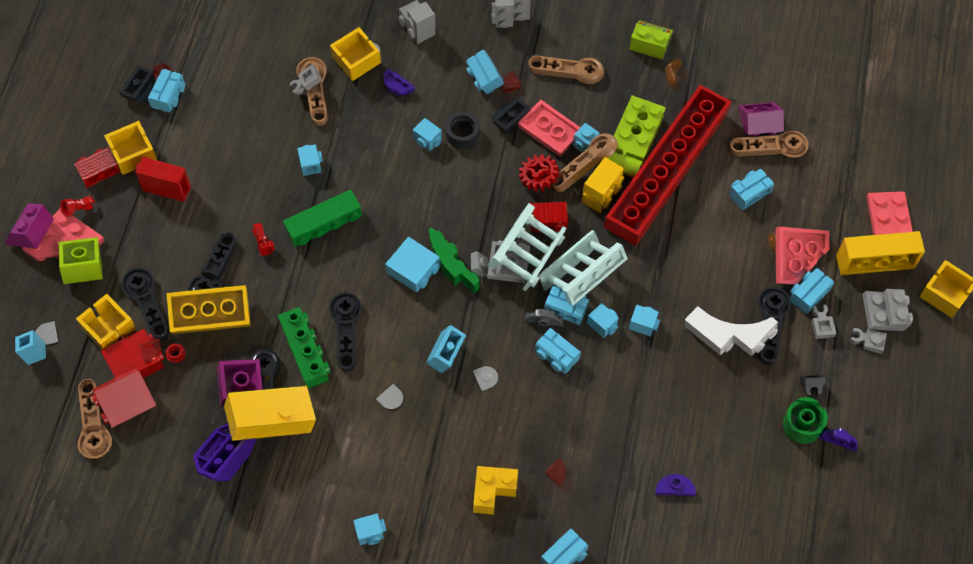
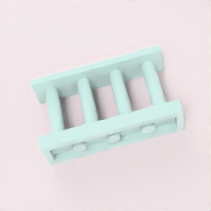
M530 203L522 211L487 265L494 270L498 264L501 266L503 264L525 279L527 283L523 288L524 291L530 286L534 287L540 279L537 275L555 246H560L565 238L563 233L566 230L563 227L557 234L533 217L534 215L531 214L535 207ZM525 223L527 225L530 224L553 240L549 247L524 231L523 225ZM521 237L545 253L541 261L516 245L517 242L514 239ZM507 250L509 252L513 251L535 266L536 269L532 275L509 260L508 256L505 255Z
M591 230L539 274L538 277L545 291L552 285L561 288L568 304L573 306L625 262L627 256L623 246L619 243H616L610 249L601 245L595 231ZM593 250L603 254L597 260L588 257ZM579 262L589 265L583 272L573 268ZM566 273L576 277L569 284L560 280Z

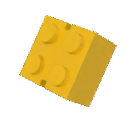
M360 27L330 45L332 58L341 68L343 67V71L351 81L381 63L380 51L371 40L369 41Z
M139 121L104 135L122 175L135 170L142 157L157 160Z
M605 157L584 183L582 203L599 213L604 208L607 209L612 202V197L614 195L617 196L622 189L621 183L624 179V168Z
M945 260L919 297L953 318L973 290V277Z
M108 294L93 304L99 317L96 318L93 310L88 308L76 318L81 329L101 350L118 342L119 338H126L136 329L132 319Z

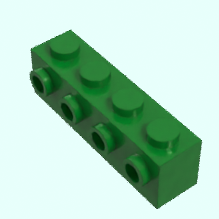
M350 189L283 220L284 229L294 247L304 245L309 240L321 237L330 230L339 229L345 223L356 221L362 216L361 206Z
M297 307L279 314L280 325L307 389L329 381L328 373L331 372L327 362L323 363L321 359L324 355L320 345L316 346L314 342L317 338L313 328H308L307 324L310 321L307 313H302L301 308Z

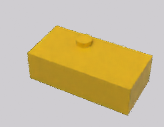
M920 231L844 238L836 257L840 275L915 269L925 253Z
M246 285L166 293L171 334L251 326Z
M307 386L228 393L224 405L232 441L311 433L316 421Z

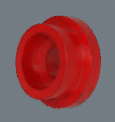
M172 344L166 350V357L172 363H179L186 356V351L180 344ZM175 352H179V355L173 356Z

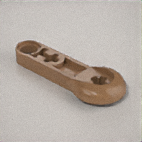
M533 56L529 59L528 64L529 71L534 74L577 79L585 84H595L604 76L603 65L594 58H584L575 61ZM534 62H539L541 66L535 68L531 64Z
M309 57L299 62L296 73L298 75L310 65L316 66L322 81L310 90H307L312 123L322 126L328 120L322 87L326 75V66L321 59ZM315 99L319 100V107L317 108L315 105ZM321 113L324 115V118L316 120L314 116Z
M787 131L775 136L735 138L731 141L730 152L738 157L781 154L788 158H798L806 153L809 143L802 133ZM790 142H795L796 146H792ZM740 144L743 146V149L735 150L733 146Z
M606 133L594 137L587 150L558 172L559 178H555L556 184L560 180L564 181L558 186L551 183L555 191H565L595 167L598 161L603 160L605 157H610L618 146L617 139L613 135Z
M85 379L78 385L83 426L78 439V449L84 457L98 459L109 452L112 446V438L102 423L100 405L96 406L91 397L94 395L93 390L89 393L83 392L85 386L92 385L94 389L97 385L93 380ZM87 399H91L93 404L91 410H88L89 401ZM97 439V445L93 446L91 444L93 443L92 440Z

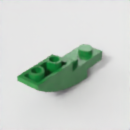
M431 227L429 229L430 246L432 252L439 256V265L442 272L455 286L462 282L473 293L478 291L480 279L477 274L470 272L465 264L458 259L457 247L453 243L447 242L440 231H435Z

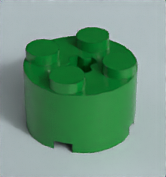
M808 397L797 399L789 406L783 418V428L786 437L803 444L815 442L827 424V412L815 399Z

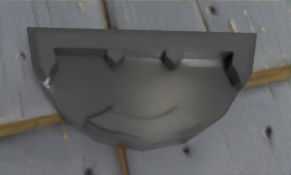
M536 309L535 313H530L529 311L525 315L524 322L538 323L541 326L553 325L563 327V318L555 316L554 312L550 310Z

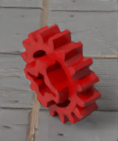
M541 154L539 158L534 155V159L531 160L528 157L527 163L522 162L523 168H519V178L522 185L527 186L528 190L534 188V191L537 192L538 188H541L544 191V187L547 186L550 189L551 183L556 184L555 178H559V168L555 159L551 160L550 156L544 158V155Z

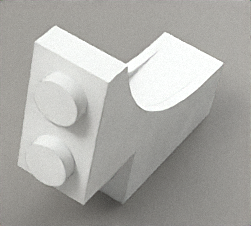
M698 306L685 319V327L720 356L724 351L728 352L734 343L752 356L755 352L759 353L765 346V341L768 338L772 339L778 332V322L772 317L754 324H732L710 316Z

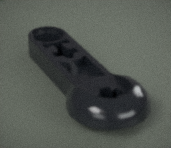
M230 232L221 234L202 272L189 283L188 291L201 290V287L204 288V286H207L208 289L221 288L220 278L237 246L234 234ZM229 238L233 240L232 244L230 245L223 244V241L225 239ZM222 250H224V251H223V257H224V258L221 257L219 260H217V257H220L221 254H222Z
M145 268L129 270L122 278V289L137 302L153 338L157 341H162L168 337L169 329L153 296V275ZM139 279L141 285L139 286L135 284V280ZM153 311L155 313L157 322H153L149 312ZM157 327L165 328V332L162 335L154 334V330Z
M778 287L764 289L758 299L763 321L772 317L778 322V332L773 337L771 346L768 345V338L764 343L765 346L759 352V360L765 365H771L777 359L782 319L791 306L789 295ZM773 298L778 302L777 305H773ZM763 352H772L774 358L771 360L764 358Z
M348 292L339 293L334 296L329 305L330 314L337 325V361L339 368L345 372L353 370L356 365L355 323L362 309L360 299ZM343 304H347L350 308H347V311H343L341 306L343 307ZM345 340H348L350 343L348 344V352H345L343 344ZM346 357L352 359L351 365L343 366L341 364L342 359Z
M270 349L257 350L250 356L249 360L259 359L262 389H274V380L281 367L280 358L276 352ZM264 361H267L266 368L261 366Z

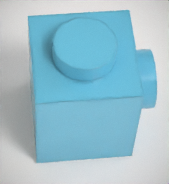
M424 118L413 129V139L421 148L431 151L434 147L440 145L442 130Z
M584 123L574 134L573 147L583 153L587 150L592 139L600 133L587 123Z
M316 144L297 148L303 176L321 173L320 162H323L321 151L316 149Z
M601 303L588 315L587 324L605 338L608 334L612 335L617 330L619 318L614 310L608 309Z
M636 305L629 329L651 336L653 330L657 331L660 320L657 319L659 312L651 307Z
M32 330L15 337V352L30 365L46 358V343Z
M378 513L353 520L360 545L367 543L374 545L379 543L381 539H384L383 532L386 531L384 520H379Z

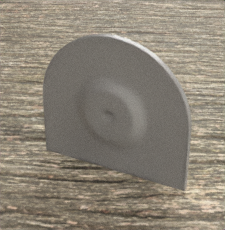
M55 321L42 324L36 329L35 333L46 345L58 342Z
M484 366L473 370L482 391L493 387L498 381V374L492 367Z
M392 384L376 400L387 409H396L403 402V394Z

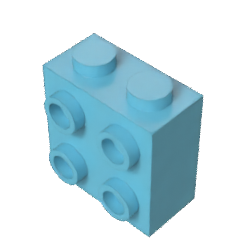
M410 237L403 242L385 264L387 274L416 293L420 288L423 289L427 285L428 278L432 274H436L440 268L439 256Z

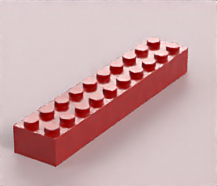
M699 85L606 216L604 228L636 246L727 116L732 101Z

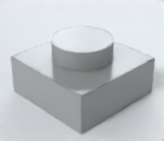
M478 251L471 253V271L481 277L487 276L488 258Z

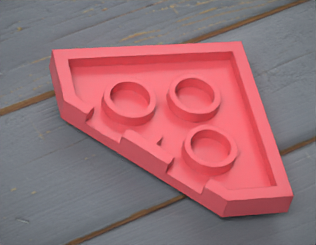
M59 209L52 216L54 220L37 249L22 247V249L35 260L44 261L46 258L53 257L59 259V242L98 237L100 246L105 240L103 236L74 216L65 217L61 209Z
M776 227V284L796 285L799 283L803 275L810 271L817 263V260L829 250V231Z

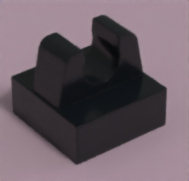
M820 374L800 376V384L803 385L805 394L811 395L810 390L812 387L816 388L817 394H821L823 385H825V377Z

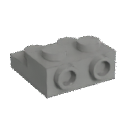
M495 0L492 3V24H495L496 28H507L513 26L514 20L523 21L530 19L531 0Z
M492 241L490 261L503 241ZM523 243L516 244L530 254V246H526ZM507 250L505 253L508 256L507 258L527 271L528 261L513 251L509 252ZM498 264L494 270L490 267L488 268V279L519 283L526 282L525 279L503 264L502 266Z
M886 289L884 292L865 291L862 294L868 329L905 331L913 322V315L908 312L910 299L908 295H905L904 290Z

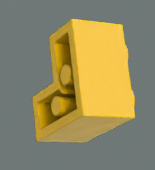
M477 466L473 513L494 515L495 495L516 497L518 470Z

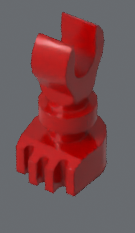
M87 196L80 200L64 199L61 201L60 209L65 217H69L80 209H92L91 203H95L92 196Z
M261 223L253 224L254 228H252V231L257 239V248L260 255L266 256L274 251L273 241H268Z

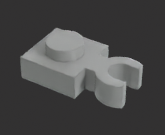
M310 65L299 73L300 79L293 80L290 86L296 88L293 90L294 94L300 95L304 89L310 90L322 80L316 66Z
M823 305V312H819L817 307L813 306L812 314L816 317L812 320L815 338L835 337L836 330L832 316H826L828 312L827 305Z
M858 328L852 330L851 334L857 335L858 338L852 337L850 340L851 344L857 345L862 343L865 350L883 353L886 333L867 329L866 333H863Z

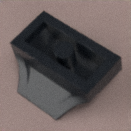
M138 65L119 91L120 96L135 102L149 103L148 97L156 83L154 72Z
M517 97L512 103L505 104L492 115L493 123L505 134L511 133L518 127V122L531 108Z

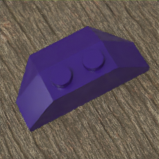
M228 423L216 428L193 455L198 474L214 481H230L252 453L256 438L232 441Z

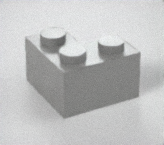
M416 0L399 9L398 20L401 26L406 27L409 37L414 39L417 44L436 35L435 13L426 2L420 4Z

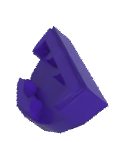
M386 69L384 72V84L389 92L403 96L415 91V86L391 69Z
M824 429L818 437L823 441L852 451H857L858 448L857 439L848 434L844 429Z
M671 474L660 480L657 484L655 495L696 496V490L693 483L685 476Z

